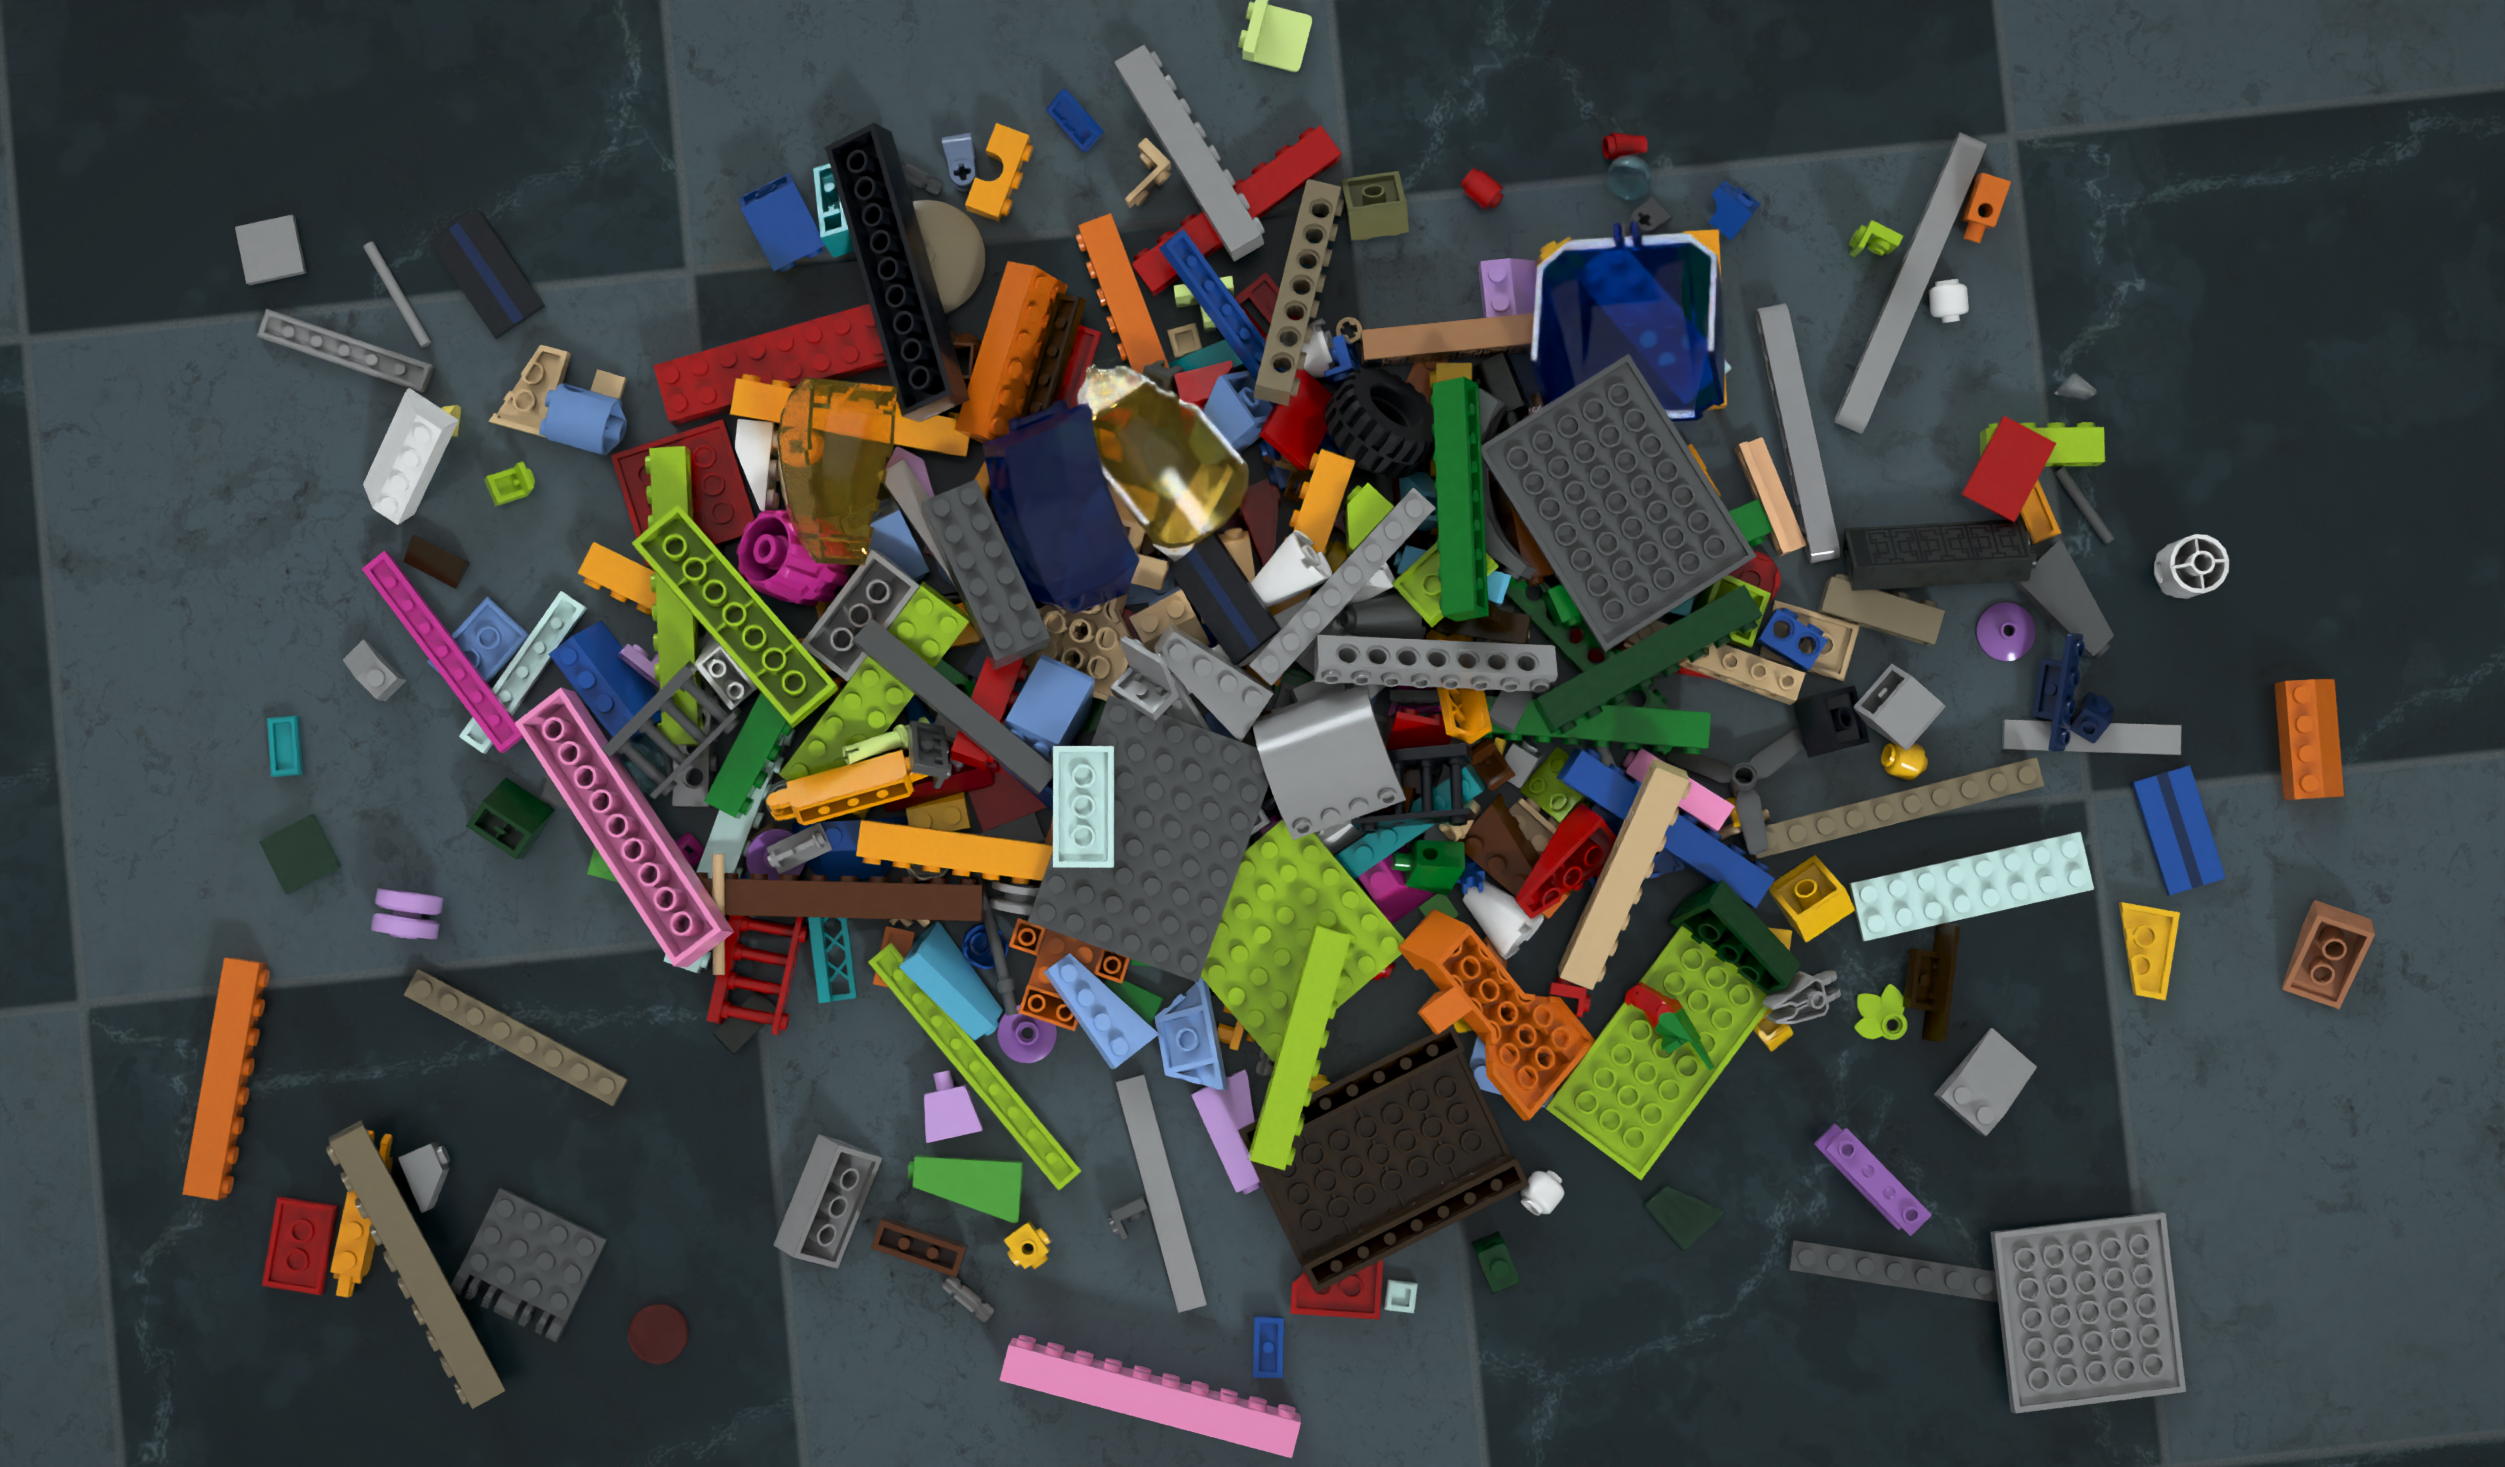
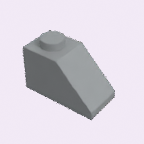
M365 639L343 659L354 677L377 700L387 701L406 682Z
M438 1141L398 1158L421 1213L434 1208L450 1169L447 1164L450 1162L448 1152L443 1145H439Z

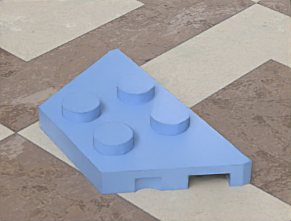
M1200 977L1199 981L1195 982L1186 993L1178 995L1168 1008H1164L1154 1017L1156 1029L1159 1033L1158 1039L1164 1072L1166 1076L1183 1079L1218 1090H1228L1210 990L1206 982Z

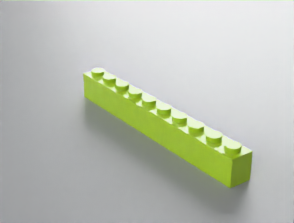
M686 446L649 448L650 456L645 457L646 473L651 474V486H647L646 489L648 504L652 503V515L648 516V529L677 504L693 520L690 450ZM655 572V574H651L650 578L651 590L656 592V604H652L653 622H657L658 634L653 635L654 651L659 652V663H655L654 672L656 681H660L661 690L689 661L695 664L700 655L698 620ZM697 670L692 676L696 679L694 682L701 688V676ZM679 688L672 695L675 699L674 704L703 731L702 706L686 690L683 692ZM661 712L662 723H658L657 728L676 746L699 745L666 712Z

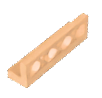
M1763 437L1738 444L1734 448L1735 454L1754 500L1759 499L1773 530L1768 535L1777 557L1807 546Z

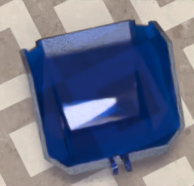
M1631 222V236L1622 237V226L1620 223H1613L1614 238L1568 240L1537 266L1531 364L1544 406L1627 354H1630L1672 422L1698 421L1703 417V412L1712 405L1720 406L1724 403V317L1718 256L1689 233L1640 236L1638 222Z

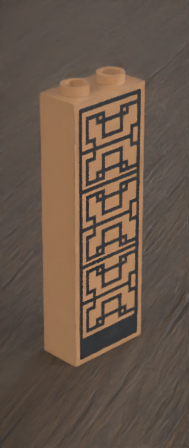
M1539 313L1361 330L1359 342L1362 368L1490 357L1501 352L1506 355L1537 352L1541 343L1544 342V338H1546L1545 321H1540Z

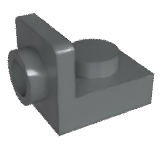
M1140 1195L1110 1211L1112 1217L1108 1219L1109 1225L1114 1235L1120 1233L1122 1240L1129 1235L1122 1220L1127 1218L1128 1222H1132L1145 1215L1143 1210L1148 1208V1204L1144 1195Z

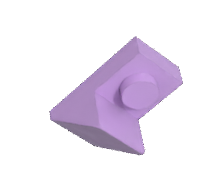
M627 644L617 656L660 690V681H656L654 672L655 663H659V652L650 661L647 659L648 653L638 645L634 644L632 647Z

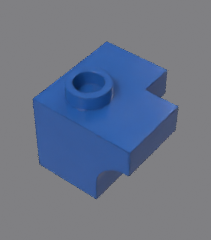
M1724 180L1711 194L1716 202V212L1708 223L1731 241L1759 208L1761 203L1740 186L1735 189Z

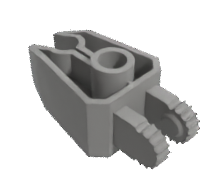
M1828 970L1814 976L1801 971L1797 972L1788 987L1769 996L1767 995L1764 999L1763 1006L1773 1010L1765 1016L1766 1019L1777 1024H1796L1826 1015L1829 1009L1828 1003L1841 996L1840 988L1829 987L1825 989L1824 987L1837 979L1836 971Z

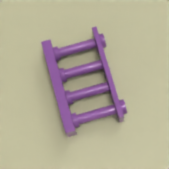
M1833 1124L1813 1144L1897 1230L1902 1228L1911 1236L1932 1216L1847 1128L1842 1131L1836 1124Z

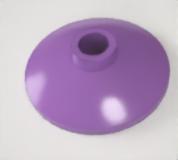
M2009 602L1998 603L1986 609L1980 616L1976 627V637L1981 649L1988 656L2000 661H2012L2025 655L2032 647L2035 639V625L2030 614L2021 606ZM2006 625L2013 629L2011 636L2004 634L2003 630Z
M772 829L759 834L750 843L746 853V864L750 874H768V880H780V874L776 867H772L768 861L769 852L766 847L794 834L782 829ZM805 863L781 874L799 876Z
M1005 1013L998 1026V1042L1003 1052L1009 1058L1021 1063H1033L1043 1059L1051 1052L1056 1042L1057 1028L1054 1024L1021 1013L1007 1016ZM1026 1027H1030L1033 1030V1036L1030 1039L1025 1038L1022 1034L1023 1029Z

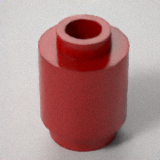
M1475 167L1460 184L1464 189V194L1484 210H1487L1489 207L1494 210L1504 198V195L1501 193L1504 187L1483 170L1478 171Z

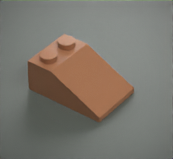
M2314 900L2302 925L2282 990L2340 1009L2375 936L2372 920Z

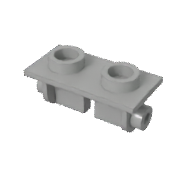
M817 823L766 847L770 854L767 857L772 867H776L779 874L833 849L821 823Z

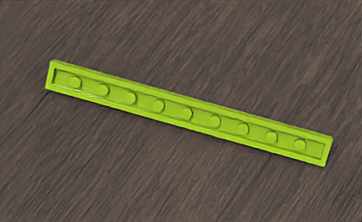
M890 943L868 961V964L1058 1191L1061 1190L1081 1172L1079 1167L968 1034L899 968L904 958L893 944Z

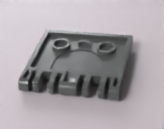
M501 1187L450 1286L455 1294L461 1295L471 1276H475L464 1297L471 1301L476 1296L482 1280L491 1284L482 1299L481 1306L486 1309L493 1302L498 1290H503L493 1312L511 1321L516 1317L523 1301L528 1302L518 1322L523 1327L529 1323L535 1307L544 1310L545 1312L535 1327V1332L540 1335L544 1332L551 1316L554 1315L555 1318L545 1337L557 1342L608 1239Z

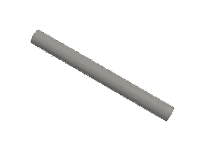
M372 241L363 246L364 250L420 347H427L432 342L375 243Z

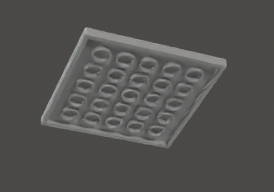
M2156 1212L1990 1232L2010 1410L2012 1413L2186 1392L2166 1213Z

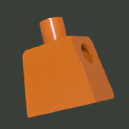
M1986 173L1974 175L1961 215V221L1968 223L1963 239L1980 244L1985 228L1991 229L1995 227L2011 181ZM1979 206H1982L1985 210L1984 217L1978 214Z

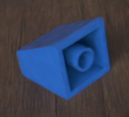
M790 172L738 198L740 208L773 271L778 269L781 272L786 271L797 264L796 260L804 256L812 258L823 251L822 247L826 246L820 238V230Z

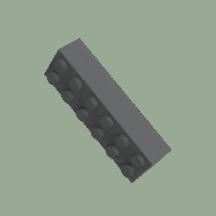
M977 479L922 501L921 514L993 669L996 670L1048 648L1050 643L1049 633Z

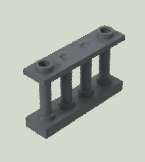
M691 661L602 748L609 757L616 751L621 755L624 753L658 785L650 794L653 799L660 793L666 796L677 785L674 779L722 731L728 734L740 722L736 718L741 712L738 707L728 715L694 682L696 679L692 675L698 668ZM679 688L683 692L686 690L720 723L709 736L674 704L675 699L672 695ZM658 709L672 717L699 744L688 757L653 724L655 721L651 716ZM637 730L641 734L645 732L679 765L668 777L662 774L632 745L634 741L630 737Z

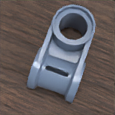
M971 132L942 137L944 155L953 186L957 191L968 193L971 190L975 177L978 178ZM961 172L967 173L966 180L960 179Z

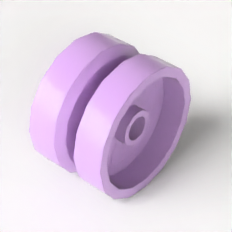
M377 888L375 904L381 908L392 909L393 914H374L371 930L407 939H437L440 924L435 920L421 917L422 914L437 915L442 913L444 898Z

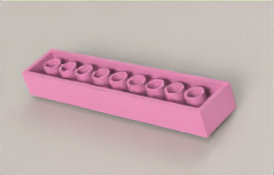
M559 688L515 722L524 739L673 966H690L734 933L616 752L609 757L602 750L608 743V740L575 691Z
M1019 1335L1018 1339L1012 1338L1008 1346L1000 1381L1289 1458L1293 1456L1301 1418L1300 1414L1295 1412L1296 1408L1285 1404H1279L1278 1408L1266 1405L1267 1400L1255 1396H1250L1249 1400L1237 1397V1392L1221 1388L1220 1392L1209 1390L1208 1384L1199 1381H1192L1191 1385L1180 1382V1377L1173 1374L1163 1373L1162 1377L1152 1375L1151 1369L1135 1365L1134 1369L1122 1367V1361L1112 1358H1105V1362L1093 1359L1094 1354L1082 1350H1077L1076 1354L1064 1351L1065 1346L1048 1342L1047 1346L1036 1344L1035 1338L1026 1335Z

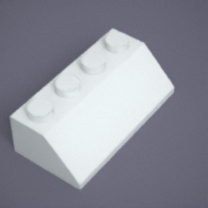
M410 388L406 390L363 483L372 508L397 525L415 515L459 422L458 419Z

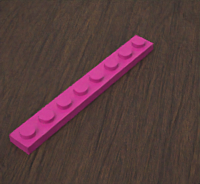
M383 551L362 568L363 572L497 750L504 754L524 738L515 725L516 720L390 553Z

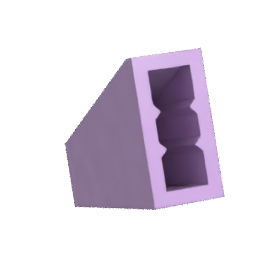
M1242 1069L1226 1077L1228 1090H1218L1206 1086L1191 1093V1096L1236 1193L1242 1190L1245 1195L1260 1188L1258 1183L1260 1181L1250 1160H1247L1248 1156L1238 1133V1129L1255 1121L1248 1073L1246 1069Z

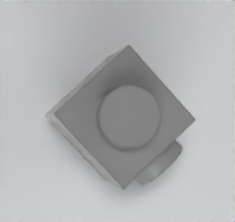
M1525 739L1522 742L1515 741L1504 757L1515 773V776L1508 780V782L1518 788H1522L1526 784L1543 756L1537 752L1539 748L1532 742Z

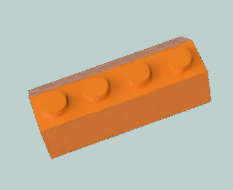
M2308 679L2274 683L2284 800L2344 797L2335 679Z

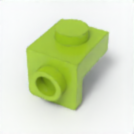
M523 461L517 463L514 468L486 476L484 479L495 507L528 496L534 489L535 484L532 471L529 468L526 469Z

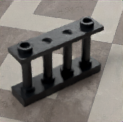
M1467 743L1387 750L1402 788L1405 767L1417 766V769L1420 770L1422 812L1404 814V801L1392 805V815L1375 816L1374 811L1363 815V817L1351 819V824L1356 829L1361 830V833L1372 834L1379 832V828L1449 822L1451 826L1467 825L1469 820H1476V814L1470 808H1463L1462 766H1464V762L1473 761L1472 748ZM1436 764H1446L1450 768L1451 810L1434 811L1432 769L1435 768Z

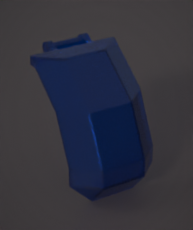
M1060 399L1053 402L1051 407L1023 418L1015 417L1008 421L1010 432L983 443V450L995 512L1014 561L1030 595L1035 601L1075 614L1126 595L1140 558L1128 539L1103 475L1092 423L1093 411L1087 402L1068 409L1066 402Z

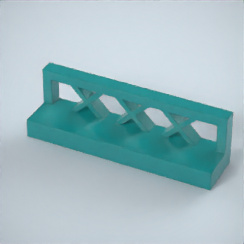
M808 917L818 1003L857 998L848 918H837L841 921L842 930L833 938L825 931V923L829 918ZM842 935L844 945L838 941ZM826 937L832 941L828 948ZM835 944L845 951L846 959L839 968L829 961L828 953ZM845 965L847 966V974L842 971ZM830 967L835 970V973L832 975V977L830 973ZM838 974L848 980L850 993L833 995L832 982Z

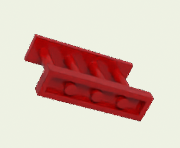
M730 915L728 923L734 933L725 939V975H716L706 1021L721 1025L723 1018L734 1017L773 1025L771 1034L775 1036H780L782 1030H787L790 1013H786L792 980L800 944L806 943L809 926L805 925L806 920L803 917H796L795 926L751 918V916ZM750 929L792 938L788 955L744 947V943H740L743 931L747 932ZM744 958L784 966L785 972L782 984L738 976V972H734L736 960L741 961ZM737 987L777 995L779 999L776 1012L770 1013L731 1005V1002L727 1001L729 991Z

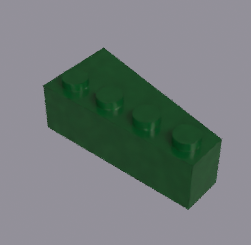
M1723 879L1683 899L1670 920L1677 928L1682 925L1692 933L1691 938L1697 943L1701 944L1704 942L1716 951L1715 956L1722 962L1726 961L1738 967V974L1768 996L1788 987L1801 965L1799 960Z

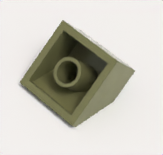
M1399 171L1341 179L1351 241L1368 240L1373 237L1387 235L1397 236L1401 233L1409 232L1407 202Z

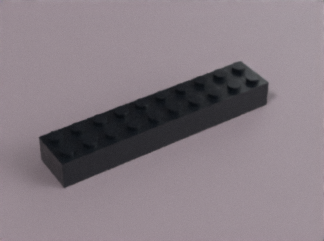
M872 123L826 146L825 149L902 417L922 422L970 399L892 132Z

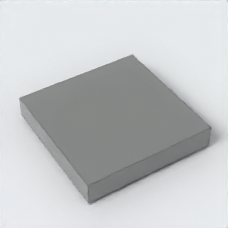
M294 215L235 227L246 284L254 285L307 273Z

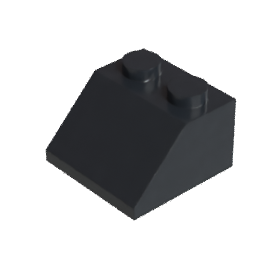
M1855 685L1797 699L1794 702L1795 715L1800 724L1803 745L1807 751L1808 758L1870 742L1865 722L1853 708L1859 701Z

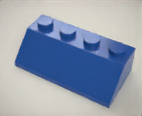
M601 620L571 636L550 652L549 656L613 738L657 694V691L647 679L617 656L623 647ZM656 711L651 716L655 721L653 724L656 727L658 723H662L661 711ZM637 730L630 737L634 741L632 745L647 734L645 732L641 734Z

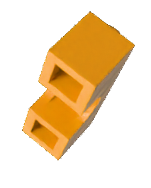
M998 123L995 124L986 153L988 157L998 160L1003 164V172L994 181H984L975 177L965 203L967 211L999 223L1002 216H1008L1013 200L1009 199L1013 188H1019L1023 173L1020 172L1023 161L1028 162L1033 151L1029 135Z

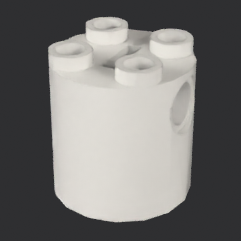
M2194 534L2168 544L2157 553L2154 563V575L2161 591L2175 598L2188 599L2215 590L2224 582L2229 572V558L2226 549L2218 540L2208 535Z

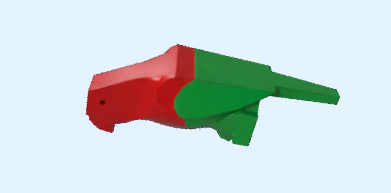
M1643 982L1627 991L1625 995L1626 1005L1632 1004L1643 1010L1650 1026L1662 1037V1050L1665 1049L1669 1054L1689 1041L1708 1069L1711 1070L1715 1067L1700 1041V1035L1679 1000L1669 998Z

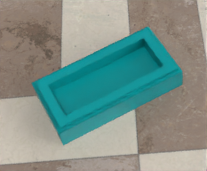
M299 716L267 718L271 777L303 775Z

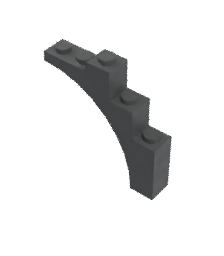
M1478 387L1482 446L1495 437L1498 425L1508 405ZM1482 460L1486 553L1495 562L1498 560L1505 565L1503 571L1518 580L1522 576L1531 579L1536 568L1519 555L1506 538L1496 518L1490 497L1489 469Z

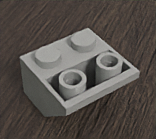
M1891 664L1853 708L1868 727L1907 751L1946 706L1914 677Z

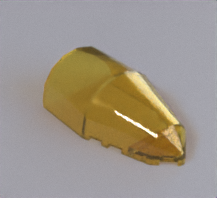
M1096 365L1088 367L1085 371L1086 378L1083 386L1079 388L1077 393V400L1099 474L1153 543L1169 549L1189 546L1208 537L1225 524L1240 506L1248 489L1249 469L1245 460L1197 405L1193 403L1189 405L1178 399L1177 394L1172 391L1166 392L1156 386L1154 381L1127 366H1116V369H1097Z

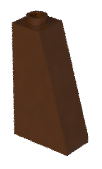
M1494 480L1489 484L1498 522L1506 538L1519 555L1536 568L1531 579L1520 576L1515 581L1516 583L1526 582L1527 586L1543 584L1544 579L1552 575L1553 571L1498 483Z

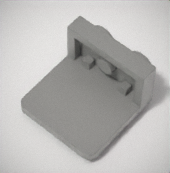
M1123 636L1119 642L1130 667L1110 689L1114 696L1129 702L1135 709L1156 721L1179 697L1175 687L1176 681L1170 674L1167 667L1169 663L1162 654L1158 652L1152 653L1139 640H1131Z

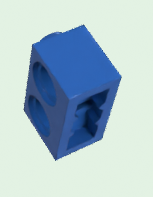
M1777 608L1771 613L1755 641L1806 672L1811 669L1828 639L1822 636L1824 632L1812 624L1805 626L1797 621L1799 616L1786 608H1783L1782 611ZM1776 622H1781L1786 626L1787 634L1784 638H1779L1774 634L1773 627ZM1801 638H1807L1811 641L1812 650L1809 654L1803 653L1799 649L1798 644Z

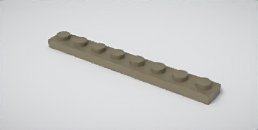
M417 969L404 993V996L611 1106H615L629 1080L422 969Z

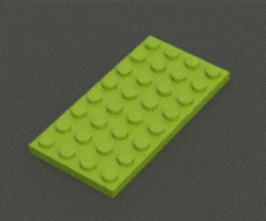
M1682 925L1677 929L1637 984L1643 982L1663 995L1679 1000L1700 1035V1041L1715 1067L1709 1070L1689 1041L1669 1054L1665 1049L1662 1050V1037L1650 1026L1643 1010L1632 1004L1627 1006L1624 1001L1596 1038L1589 1051L1575 1066L1545 1108L1640 1180L1643 1179L1769 1009L1762 1004L1767 996L1764 992L1738 974V967L1726 961L1722 962L1715 956L1716 951L1706 943L1702 942L1699 944L1691 938L1692 933Z

